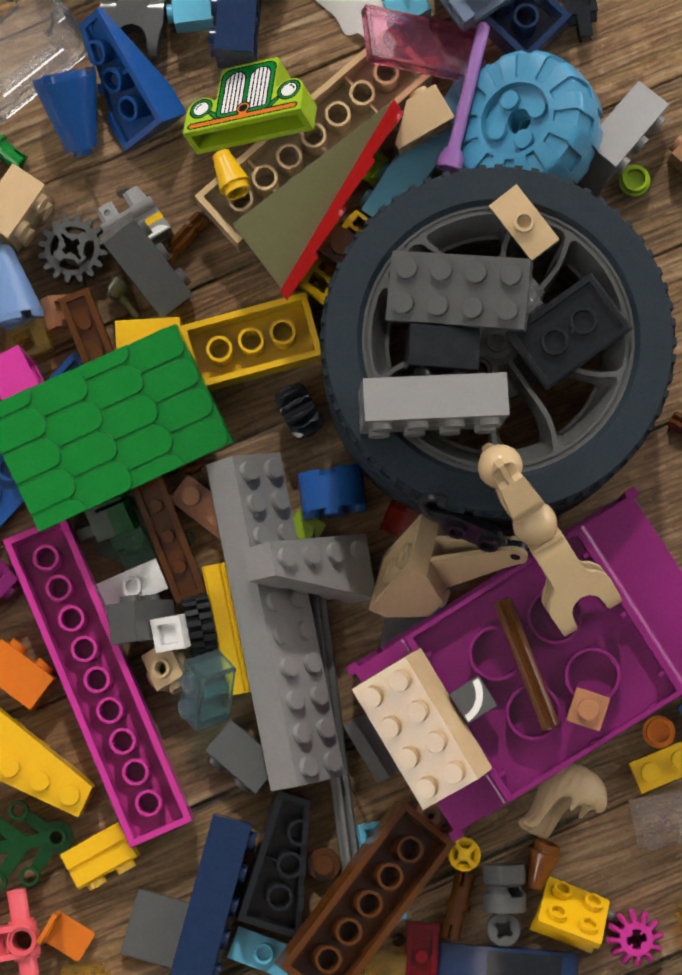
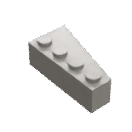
M366 534L270 541L243 548L248 582L279 589H293L297 593L319 595V598L337 599L346 604L372 599L375 585Z

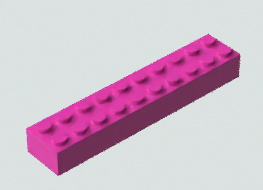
M70 519L43 532H39L35 526L3 540L130 848L195 819L123 645H111L107 608Z

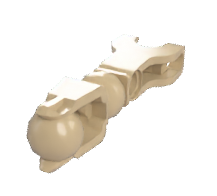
M489 442L482 446V454L478 462L479 476L486 485L495 488L500 503L512 519L515 536L520 541L526 543L546 577V584L542 590L541 602L561 633L566 637L577 630L578 626L574 621L572 612L574 605L580 598L589 595L597 596L610 609L621 603L622 598L610 577L599 564L591 561H581L577 558L566 538L557 527V518L554 510L544 503L542 498L522 475L523 462L520 454L508 445H494Z

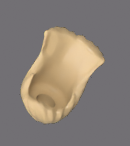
M572 763L539 784L529 811L518 821V824L530 834L538 838L548 839L562 815L569 808L570 811H573L580 805L582 808L579 818L581 819L590 810H596V813H603L607 806L606 787L597 774L582 765Z

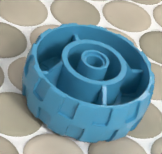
M520 50L501 56L500 60L491 65L487 64L479 72L461 146L462 157L465 159L463 167L471 169L477 168L478 165H486V168L494 167L495 164H503V167L514 168L515 165H520L525 170L531 171V168H537L539 172L549 175L552 172L558 174L559 179L566 181L568 178L577 184L590 169L589 164L595 153H598L602 142L601 119L603 118V111L599 97L584 75L558 56L540 50H535L532 53Z

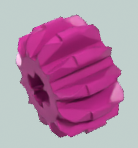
M631 908L628 910V920L621 913L616 914L617 920L621 923L619 927L613 923L608 924V928L615 932L616 935L606 937V942L617 944L611 949L610 953L613 956H618L623 952L621 963L624 965L629 963L632 956L636 967L641 966V956H644L651 963L654 959L649 951L653 949L656 952H661L662 947L653 943V941L664 938V935L659 931L652 932L657 928L659 922L656 919L647 922L649 917L647 911L643 910L637 919L636 911ZM636 929L642 935V938L637 939V945L633 946L629 940L627 941V937L632 936V930Z

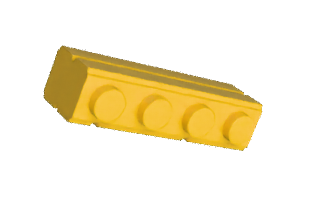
M226 563L202 567V572L213 613L227 695L230 697L249 693L251 689Z

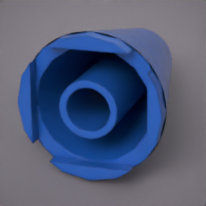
M88 66L78 71L72 69L41 77L42 79H33V87L66 153L73 152L74 158L93 154L92 148L98 146L95 67Z

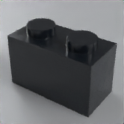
M410 323L405 333L404 374L428 376L477 373L479 370L480 329Z

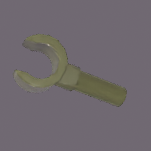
M115 277L108 286L109 294L123 304L133 319H138L141 317L140 313L130 300L124 296L129 286L120 278Z

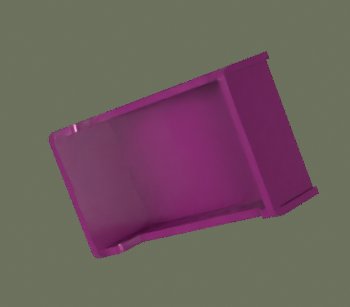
M634 486L625 491L618 499L562 532L579 560L599 564L610 577L622 598V602L610 609L597 596L589 595L580 598L574 605L572 612L574 621L578 626L577 630L565 637L541 602L546 577L530 552L525 563L503 569L366 657L345 667L350 676L356 674L362 683L421 648L448 694L475 677L480 676L497 703L496 707L469 724L466 722L491 764L492 769L478 780L437 802V805L450 824L448 834L453 842L463 837L465 829L473 823L494 813L682 695V571L635 500L639 493ZM506 597H510L514 603L559 721L557 727L547 731H543L540 727L494 606L496 601ZM576 687L610 697L600 732L566 721Z

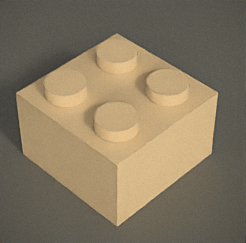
M13 163L0 181V240H4L5 244L12 245L13 249L19 252L22 246L27 247L36 234L34 229L40 220L45 221L50 216L54 208L52 204L54 198L45 184Z

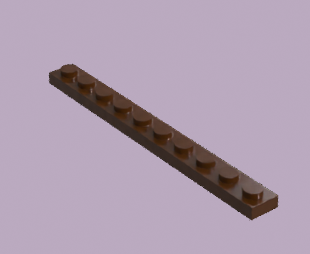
M89 287L58 299L83 364L114 351ZM161 476L133 489V494L175 602L179 603L181 598L207 592L204 579L164 477Z

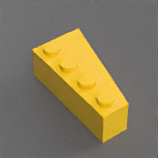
M0 706V781L76 817L83 816L97 785Z

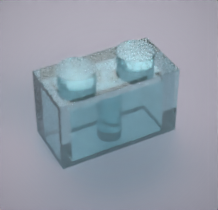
M219 649L184 660L183 675L180 679V701L177 707L181 718L186 720L195 731L227 721L230 717L236 668Z

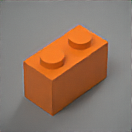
M15 638L10 642L6 639H1L0 688L29 710H35L59 679L52 674L55 668L40 657L37 661L33 660L26 654L29 649Z

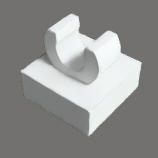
M185 613L150 620L156 653L191 646Z

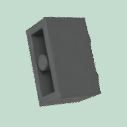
M159 594L144 596L128 595L119 597L120 603L107 605L111 645L154 642L150 620L175 615L173 599L160 600Z
M230 720L205 750L210 754L207 760L221 772L225 768L235 776L232 782L246 794L250 790L256 794L268 780L262 744L238 723Z

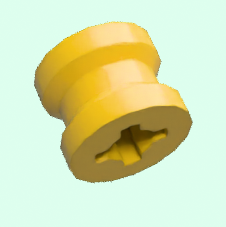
M463 836L455 841L456 845L447 857L455 869L464 872L474 869L479 864L481 851L473 839Z

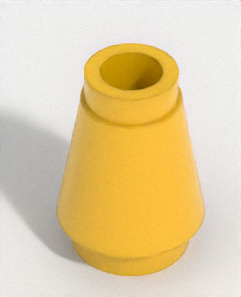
M223 149L216 152L212 156L220 193L225 195L227 200H236L248 194L251 189L249 186L250 178L236 161L230 150Z

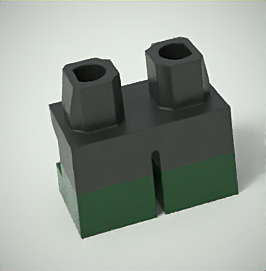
M127 493L85 512L88 521L75 526L76 534L81 543L95 539L99 543L134 530L140 525L129 498L100 510L101 507L122 499Z

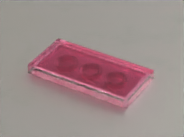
M365 4L361 10L368 63L464 82L477 28L471 27L463 33L458 25L454 23ZM485 53L483 55L480 70L486 66Z

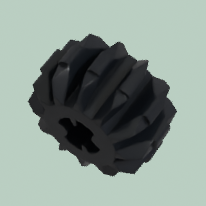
M299 382L293 385L290 384L275 394V402L294 437L298 439L310 437L316 431L323 428V420L303 384Z

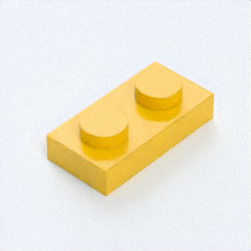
M682 740L628 762L640 794L682 778Z

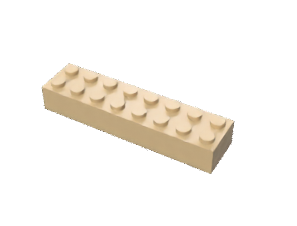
M390 28L386 29L311 94L317 106L314 130L256 142L236 159L250 178L249 186L251 189L248 194L236 200H227L226 196L220 193L217 177H215L195 195L197 205L240 252L248 244L233 226L234 222L387 104L392 103L393 99L400 106L401 110L405 109L406 101L414 90L421 86H426L427 88L431 86L432 74Z

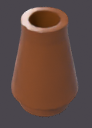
M536 838L534 845H530L526 886L539 891L544 890L546 882L561 858L559 854L561 847L558 844Z

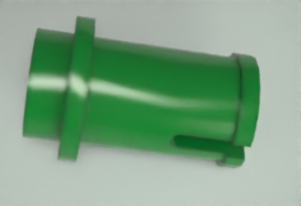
M0 135V160L9 167L13 163L22 168L28 156L9 143L6 135Z

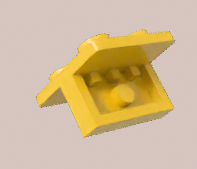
M549 877L544 887L542 899L532 917L529 929L592 953L594 948L599 949L602 944L610 901L595 893Z

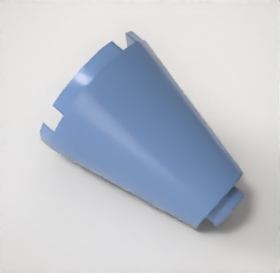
M0 240V327L4 328V331H9L38 323V318L44 319L45 315L12 245L4 244V240Z

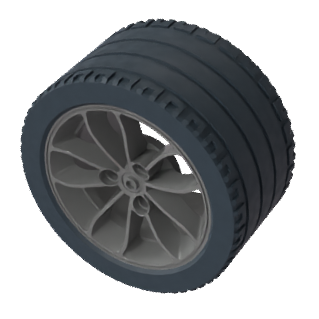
M495 164L494 167L486 168V165H478L477 168L471 169L463 167L458 168V172L452 174L450 171H447L433 179L429 177L423 180L422 185L417 187L414 184L408 188V191L401 195L397 194L391 199V204L388 206L383 205L372 218H369L364 223L363 231L358 230L350 245L344 250V259L342 262L338 261L333 277L330 280L328 286L329 293L328 296H325L321 317L320 351L326 398L336 431L346 451L348 450L354 463L360 465L362 473L373 481L375 487L385 493L391 500L394 501L395 499L401 503L400 506L416 513L418 516L421 515L417 506L420 496L432 492L440 493L447 496L448 501L446 503L432 501L429 502L430 505L449 513L464 514L465 511L470 517L485 524H495L501 528V531L513 529L512 519L500 503L495 488L486 485L479 476L478 462L482 450L452 442L435 431H425V436L405 437L404 432H390V437L382 439L369 438V433L360 434L358 390L362 378L404 377L412 375L404 374V362L393 368L391 367L389 336L392 322L386 321L385 317L392 251L529 259L489 208L491 203L517 184L560 239L533 261V267L545 273V276L530 295L528 317L535 313V309L548 293L554 281H557L567 290L592 272L632 326V331L599 354V368L593 370L579 368L566 377V379L592 383L595 386L579 414L557 433L549 413L532 389V386L538 379L505 335L509 330L478 328L480 329L479 366L486 373L507 372L509 399L519 396L536 419L539 429L538 442L534 445L515 450L520 454L523 462L522 475L531 484L544 503L554 510L556 517L576 507L598 491L629 462L636 451L644 444L655 427L654 423L660 417L665 401L668 398L669 390H667V387L672 383L674 364L676 363V355L673 354V349L677 346V338H675L676 319L672 318L671 315L674 309L673 302L670 301L667 282L663 283L661 276L663 272L661 267H658L653 259L654 254L652 250H647L644 246V238L641 235L638 236L629 220L624 221L620 217L621 212L616 208L613 210L605 203L606 200L601 196L598 198L591 194L592 190L586 187L583 189L575 185L574 181L568 178L566 181L559 179L558 174L551 172L549 175L539 172L537 168H531V171L525 170L520 165H515L513 168L503 167V164ZM496 428L495 433L487 434L488 443L490 442L494 445L503 444L498 428Z

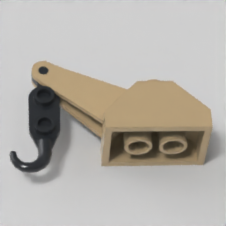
M426 493L420 496L417 501L418 510L421 512V515L383 555L369 610L386 618L430 617L439 607L443 608L447 603L450 595L448 587L510 566L523 564L528 559L529 548L526 543L520 541L516 536H505L501 528L495 524H485L470 517L465 511L464 514L449 513L430 505L429 502L432 501L446 503L448 497L440 493Z

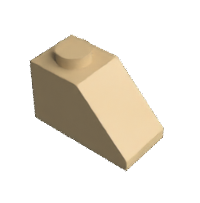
M436 84L429 88L421 86L409 95L410 98L406 101L404 115L402 116L395 142V153L398 158L453 127L455 116Z

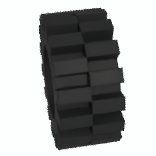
M207 593L181 598L182 613H185L192 657L218 652L215 623Z

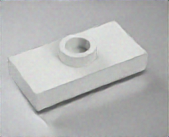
M158 558L96 584L106 608L107 605L120 603L119 597L151 595L170 588Z

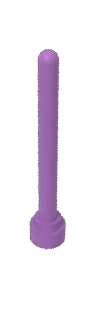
M480 22L477 25L449 144L438 157L436 167L443 172L450 171L452 174L458 172V168H463L465 159L462 157L461 146L490 30L487 22Z

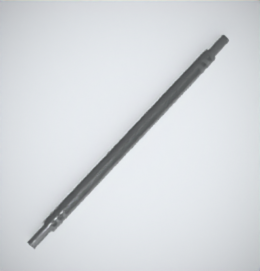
M308 593L345 776L330 779L341 870L343 871L359 848L328 600L319 598V595Z

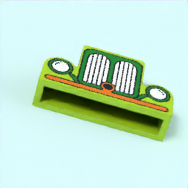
M278 57L224 69L221 72L217 99L201 98L192 103L188 108L183 135L198 155L314 130L317 106L300 79L291 78Z

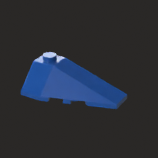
M102 7L97 8L79 24L90 63L96 65L101 83L97 84L100 95L105 94L110 110L109 113H106L109 125L125 152L168 129L187 114L169 82Z

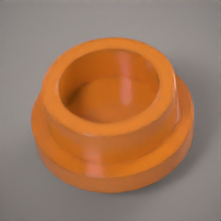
M652 716L645 721L642 727L644 741L653 748H665L675 738V726L665 716Z

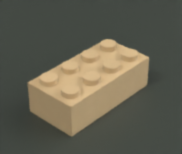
M421 648L352 689L423 810L478 780L492 769L491 764Z

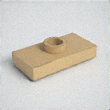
M517 184L489 205L491 211L523 252L533 261L560 240Z

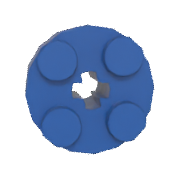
M359 464L340 465L332 469L320 471L319 469H314L298 474V488L304 521L322 518V513L327 516V519L347 516V509L349 514L367 511L363 473Z

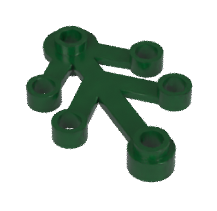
M18 800L12 802L8 808L9 816L16 821L24 820L38 831L39 834L26 836L0 817V834L7 839L0 841V854L9 853L0 866V878L3 880L0 892L6 889L9 877L27 851L42 847L31 866L23 868L19 874V880L24 886L31 887L37 884L41 878L40 873L53 854L63 853L72 846L74 832L71 826L61 820L47 822L30 810L29 805L25 801ZM17 804L22 805L25 810L21 817L16 816L13 812L14 806ZM54 831H59L63 836L62 841L58 844L54 843L51 839ZM27 870H32L35 873L36 878L34 882L25 880L24 874Z

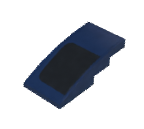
M439 942L437 975H578L579 953L519 946L505 947L486 944L472 945Z

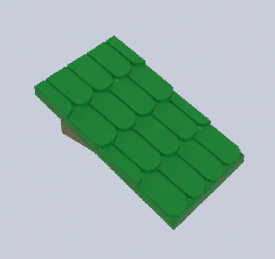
M177 324L161 329L129 345L120 347L75 369L66 371L0 401V453L39 532H43L235 443Z

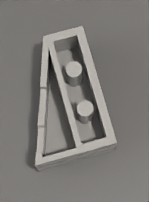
M638 81L601 124L603 136L599 151L595 153L590 162V169L578 183L584 188L592 190L591 193L597 197L615 174L620 176L631 162V159H629L630 155L633 152L638 154L649 140L646 135L650 131L655 134L666 120L662 114L669 103Z

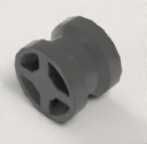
M493 913L486 922V931L494 944L507 947L518 940L520 924L513 914Z

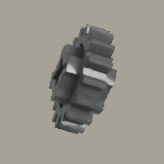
M76 214L74 221H70L67 215H63L62 224L52 220L51 224L54 229L52 231L43 229L42 233L47 240L39 241L38 246L45 250V252L40 253L38 257L41 261H48L43 267L47 273L55 270L53 278L56 281H59L64 276L67 285H71L73 278H77L78 282L82 285L84 284V276L88 275L94 280L96 276L93 270L95 268L104 270L105 268L100 259L108 258L109 254L102 249L105 245L99 238L103 231L100 226L92 230L94 222L90 218L85 223H82L80 214ZM79 230L82 232L79 234L68 233L67 231ZM58 238V249L53 252L54 243ZM66 240L78 249L81 259H78L76 255L69 251ZM94 244V253L91 260L89 261L88 253L89 250L93 248ZM73 265L78 266L79 269L68 270L65 267Z

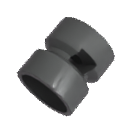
M482 864L483 884L488 886V890L483 892V912L495 914L526 912V892L521 890V886L526 883L525 864Z

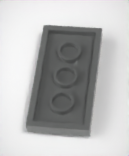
M393 250L385 320L396 323L526 332L533 260Z

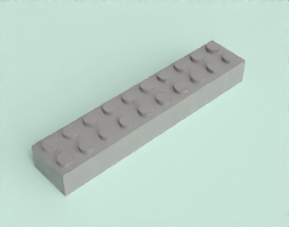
M280 452L230 456L207 464L206 467L270 790L276 791L345 776L309 594L297 593L295 590L288 588L279 589L248 582L243 548L270 541L297 539Z

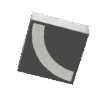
M480 676L475 677L449 694L468 724L497 706Z

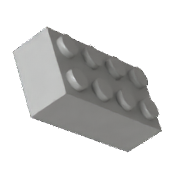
M507 372L362 378L358 390L360 434L369 433V438L382 439L390 437V432H404L405 437L425 436V431L439 430V435L442 436L458 435L461 433L460 429H474L475 434L495 433L496 428H500L510 415Z

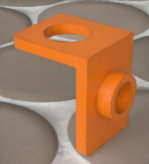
M58 910L52 914L36 943L41 945L46 942L73 960L80 961L93 940L95 932Z

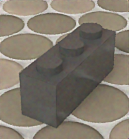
M129 212L103 232L99 238L161 318H163L193 295L187 287L191 281L180 267L174 270L168 263L172 256L161 242L156 246L148 237L153 232L142 217L135 220Z

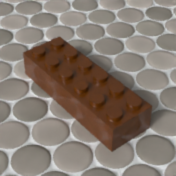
M395 801L275 960L274 964L288 975H360L456 843L405 801Z

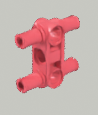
M26 888L9 890L6 893L11 921L6 925H0V962L10 960L18 962L19 975H40L37 958H40L41 948L36 941L41 933L37 928L36 920L30 916ZM19 931H25L31 936L32 944L29 948H23L17 943L16 937Z

